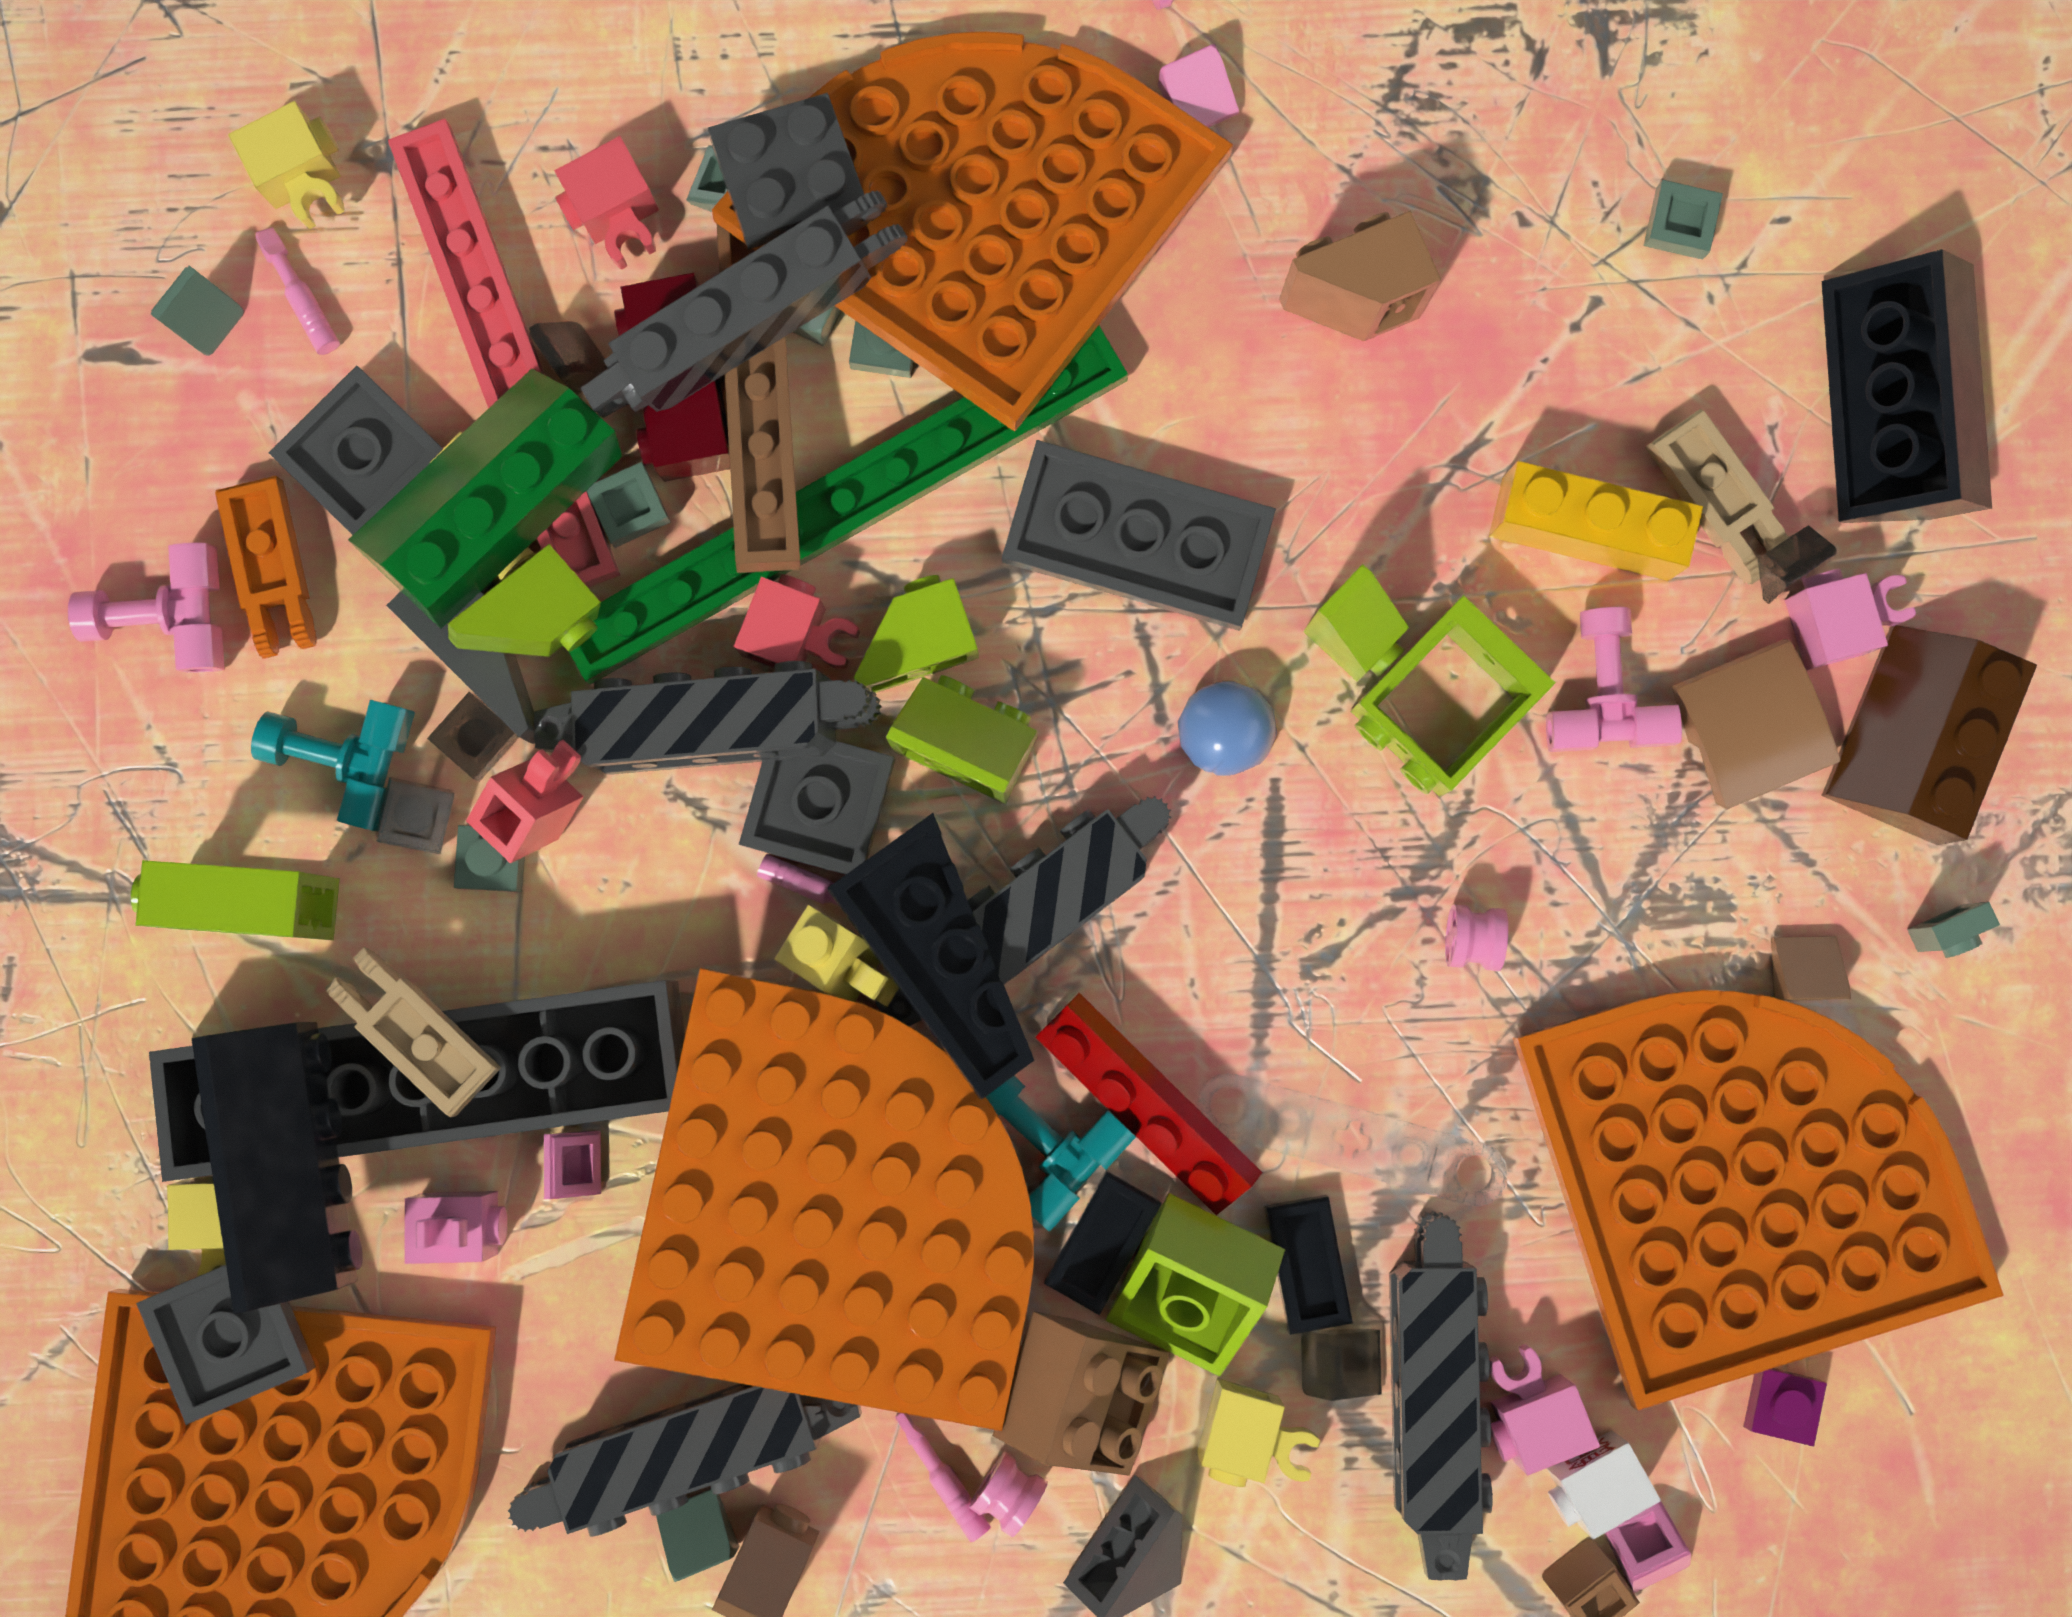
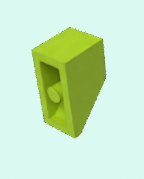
M548 544L448 623V639L457 649L549 657L564 646L568 652H571L583 644L597 630L598 627L593 621L598 617L601 602L551 545Z
M1362 564L1317 611L1303 632L1358 682L1369 670H1372L1380 677L1405 651L1396 641L1409 629V626L1374 574Z
M930 575L914 580L904 586L905 594L893 598L854 675V680L864 684L871 692L878 693L979 659L978 648L954 578L941 582L939 575Z

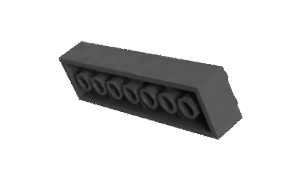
M676 980L654 981L445 1010L442 1012L501 1067L457 1116L449 1117L354 1027L357 1023L318 1028L319 1033L326 1035L331 1049V1069L329 1072H325L329 1098L336 1100L342 1118V1132L340 1137L336 1138L338 1157L668 1112L685 1039L679 985ZM193 1046L150 1051L149 1060L162 1182L212 1175Z

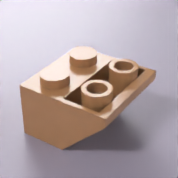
M1411 210L1393 218L1390 217L1388 212L1376 214L1359 223L1354 228L1355 234L1332 242L1331 237L1326 236L1301 247L1296 252L1297 258L1292 260L1279 297L1283 309L1361 341H1367L1420 319L1442 279Z
M1033 1311L1015 1366L1002 1431L994 1430L992 1436L1044 1465L1130 1476L1135 1458L1142 1446V1437L1155 1397L1162 1385V1376L1170 1352L1076 1319Z

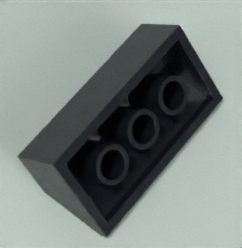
M1940 249L1821 281L1838 521L1842 523L1932 520L1993 509L1974 264Z
M294 1022L191 1038L233 1314L338 1290L357 1282L356 1270H359L362 1266L363 1252L358 1233L355 1230H350L346 1204L350 1203L352 1199V1182L346 1165L339 1164L336 1138L340 1137L342 1132V1118L336 1100L329 1098L325 1072H329L331 1069L332 1056L326 1035L319 1033L317 1022Z

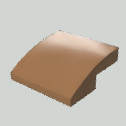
M1782 639L1671 686L1676 703L1680 708L1681 719L1688 742L1699 748L1715 802L1726 810L1841 762L1818 695L1796 649L1788 639Z

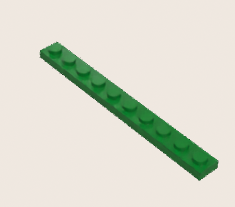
M1100 325L1097 326L1015 432L966 397H963L796 491L800 566L1127 382L1128 373ZM734 527L601 601L598 617L593 621L598 627L597 630L583 644L569 653L585 682L591 685L595 680L602 679L754 593L761 576L775 581L780 578L781 574L785 575L793 570L737 573Z

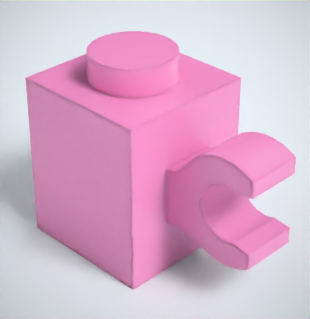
M1841 569L1830 570L1803 579L1805 589L1785 600L1806 671L1860 657L1888 646L1882 625L1895 626L1916 615L1914 607L1896 611L1887 604V592L1907 583L1905 576L1902 575L1886 577L1870 587L1867 573L1843 579Z
M498 1191L420 1193L405 1198V1264L484 1262L498 1255V1245H504L506 1241L507 1213L504 1206H498Z
M1526 1344L1518 1346L1524 1360V1367L1516 1376H1507L1501 1361L1496 1356L1489 1358V1374L1492 1379L1506 1391L1512 1392L1490 1402L1497 1418L1496 1422L1491 1423V1436L1504 1462L1513 1459L1514 1463L1528 1476L1600 1447L1576 1385L1561 1374L1543 1381L1541 1361L1531 1347Z

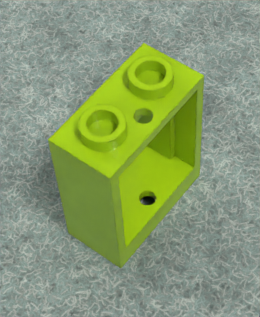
M1463 595L1350 712L1359 719L1354 726L1369 744L1379 751H1382L1387 746L1405 763L1400 768V771L1415 788L1426 795L1433 790L1441 797L1451 792L1556 682ZM1448 635L1513 697V700L1444 770L1378 705Z
M142 860L141 874L136 876L131 888V906L136 913L135 926L334 941L340 878L300 871Z

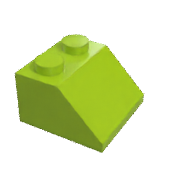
M941 675L937 683L922 677L887 733L886 739L892 750L907 759L1006 805L1038 738V731L1028 726L1031 716L1003 702L998 701L993 710L971 700L975 690L951 677Z
M1169 1193L1147 1229L1105 1321L1220 1377L1268 1307L1285 1249Z

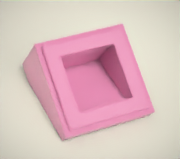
M1215 44L1171 62L1160 69L1158 87L1163 97L1208 128L1239 114L1221 55Z
M1661 1501L1604 1533L1625 1579L1634 1593L1690 1566L1691 1553Z

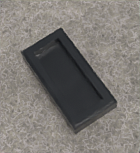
M1106 1170L1047 1274L1044 1284L1100 1316L1162 1202Z
M1320 1195L1264 1206L1271 1243L1285 1249L1277 1277L1288 1333L1294 1335L1353 1324L1329 1196Z

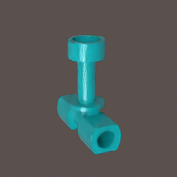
M370 700L361 734H350L343 744L297 732V723L294 718L267 711L260 717L254 729L251 741V754L255 760L278 766L285 764L288 758L292 756L336 768L337 781L346 784L337 821L371 831L382 832L394 789L384 787L393 752L404 753L415 711Z
M1014 1075L987 1095L986 1098L998 1116L1001 1115L1045 1156L1038 1168L1046 1176L1029 1194L1032 1217L1050 1232L1080 1199L1075 1192L1100 1165L1107 1170L1136 1136L1106 1110L1082 1137L1071 1130L1062 1138L1018 1097L1026 1086Z

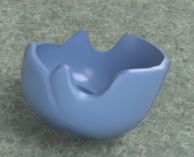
M1235 681L1216 682L1198 690L1190 696L1178 720L1181 748L1195 766L1206 772L1214 773L1216 776H1231L1260 765L1267 758L1277 736L1275 714L1271 705L1260 691Z

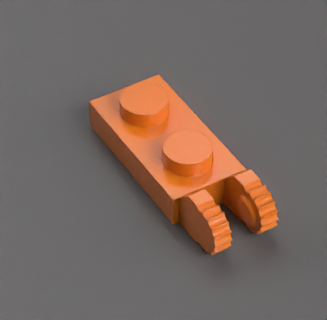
M272 476L215 490L240 608L247 613L252 639L259 656L262 659L278 656L279 639L275 623L268 609L282 605L286 607L290 632L300 650L316 646L315 624L312 612L306 602V599H310L284 481L278 476Z

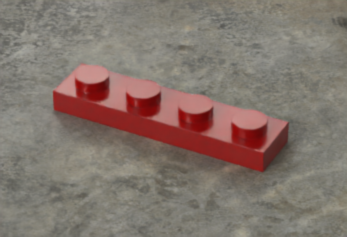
M1080 992L1035 1037L1216 1216L1248 1191L1263 1173Z

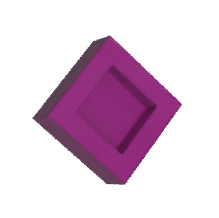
M1775 1368L1754 1374L1743 1427L1754 1433L1814 1447L1827 1383L1817 1378Z

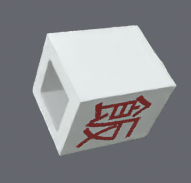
M1613 1430L1597 1438L1600 1445L1599 1448L1546 1468L1556 1485L1555 1488L1548 1491V1495L1560 1517L1568 1527L1577 1523L1593 1540L1661 1501L1629 1442Z

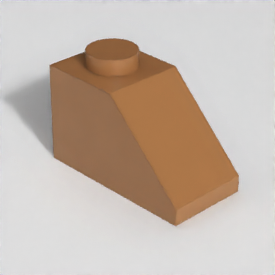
M762 1504L718 1594L712 1611L725 1617H783L820 1532L809 1526L810 1518L799 1510L787 1505L776 1504L774 1509H771Z

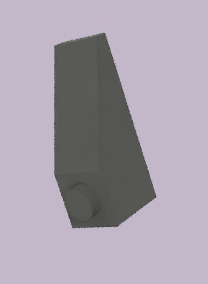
M490 582L451 620L485 595L493 583ZM400 591L386 606L519 738L534 744V710L516 655L512 653L457 649L448 639V623L440 629Z

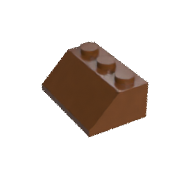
M1898 625L1891 626L1886 635L1888 646L1880 650L1838 753L1841 762L1834 764L1821 796L1935 845L1968 840L2037 664L1978 639Z

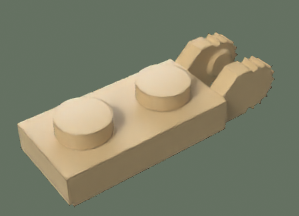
M1699 409L1645 447L1680 498L1685 502L1703 506L1699 524L1716 548L1721 546L1724 559L1744 583L1752 585L1764 575L1762 564L1740 534L1741 531L1750 525L1753 526L1757 540L1775 561L1784 563L1796 553L1794 549L1796 548L1793 546L1790 536L1785 533V529L1772 513V510L1775 509L1704 410Z
M364 946L355 955L354 961L358 964L359 969L376 982L386 994L372 1007L355 986L337 976L325 987L326 992L357 1022L354 1027L439 1109L449 1117L457 1116L501 1067L408 978H401L399 973L387 964L384 959L373 950Z

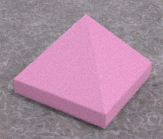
M601 1131L544 1134V1199L551 1200L601 1194Z

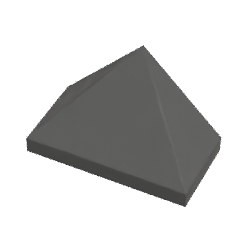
M1134 1475L1063 1584L1096 1617H1123L1181 1584L1182 1514L1145 1480Z

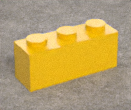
M1517 461L1502 478L1488 537L1669 581L1690 567L1703 506Z

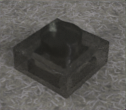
M468 692L427 739L472 779L480 782L519 737L480 698Z
M389 777L376 830V842L441 854L455 793L450 789Z

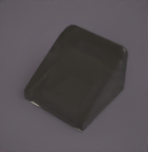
M578 322L536 323L529 328L531 332L528 334L560 380L576 395L582 392L581 387L608 369L604 362V356L583 326Z
M1808 525L1759 557L1757 561L1763 600L1771 604L1802 583L1803 579L1820 571L1836 556V547Z
M1320 1329L1301 1334L1302 1389L1304 1394L1329 1401L1382 1394L1379 1329Z

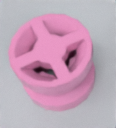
M1452 905L1448 915L1445 935V959L1447 966L1462 968L1468 962L1480 963L1485 970L1501 971L1508 945V916L1506 910L1490 908L1485 913H1475L1467 905Z
M1004 1452L980 1484L971 1500L969 1508L979 1515L991 1514L999 1520L1001 1530L1010 1537H1014L1036 1508L1045 1492L1048 1481L1038 1474L1026 1475L1017 1468L1016 1459Z

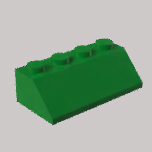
M530 369L348 540L427 617L442 629L622 457L616 432L569 387L534 369Z

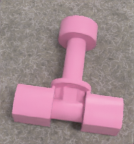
M208 543L168 545L171 585L160 586L156 599L110 602L107 594L102 590L74 592L69 598V625L72 634L80 642L108 640L112 635L113 627L159 624L164 634L174 635L176 670L186 673L225 670L222 627L211 624L209 592L220 590L217 547Z
M1604 607L1580 612L1581 639L1594 640L1598 696L1585 699L1586 710L1551 711L1546 715L1548 752L1593 750L1599 746V742L1629 740L1630 748L1675 746L1681 743L1682 723L1679 705L1637 707V695L1624 694L1620 638L1632 635L1631 609L1628 607Z

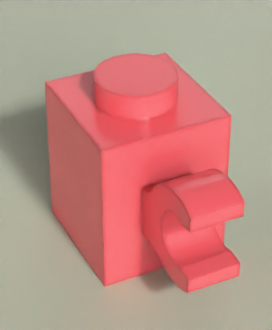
M621 136L554 170L565 190L555 196V199L574 231L584 225L595 244L605 240V248L613 263L622 270L628 267L621 253V246L628 239H639L649 255L656 252L654 239L648 228L640 220L659 211V208Z
M781 574L778 583L761 576L733 647L742 657L774 668V665L780 662H806L808 654H812L822 659L832 668L847 669L848 659L831 652L830 641L838 634H846L858 639L861 632L853 622L842 618L829 620L820 626L826 609L821 599L813 596L816 588L811 584Z
M561 740L551 755H548L541 749L536 752L532 759L491 776L466 822L510 864L559 840L584 797L566 780L577 768L581 756L568 743Z

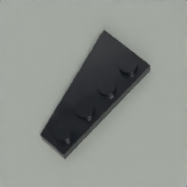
M932 813L829 886L828 892L972 1090L982 1100L1032 1063L1034 1057L1004 984L1001 982L988 951L989 947L980 925L976 922L965 895L964 886L955 864L951 861L941 836V830L934 813Z

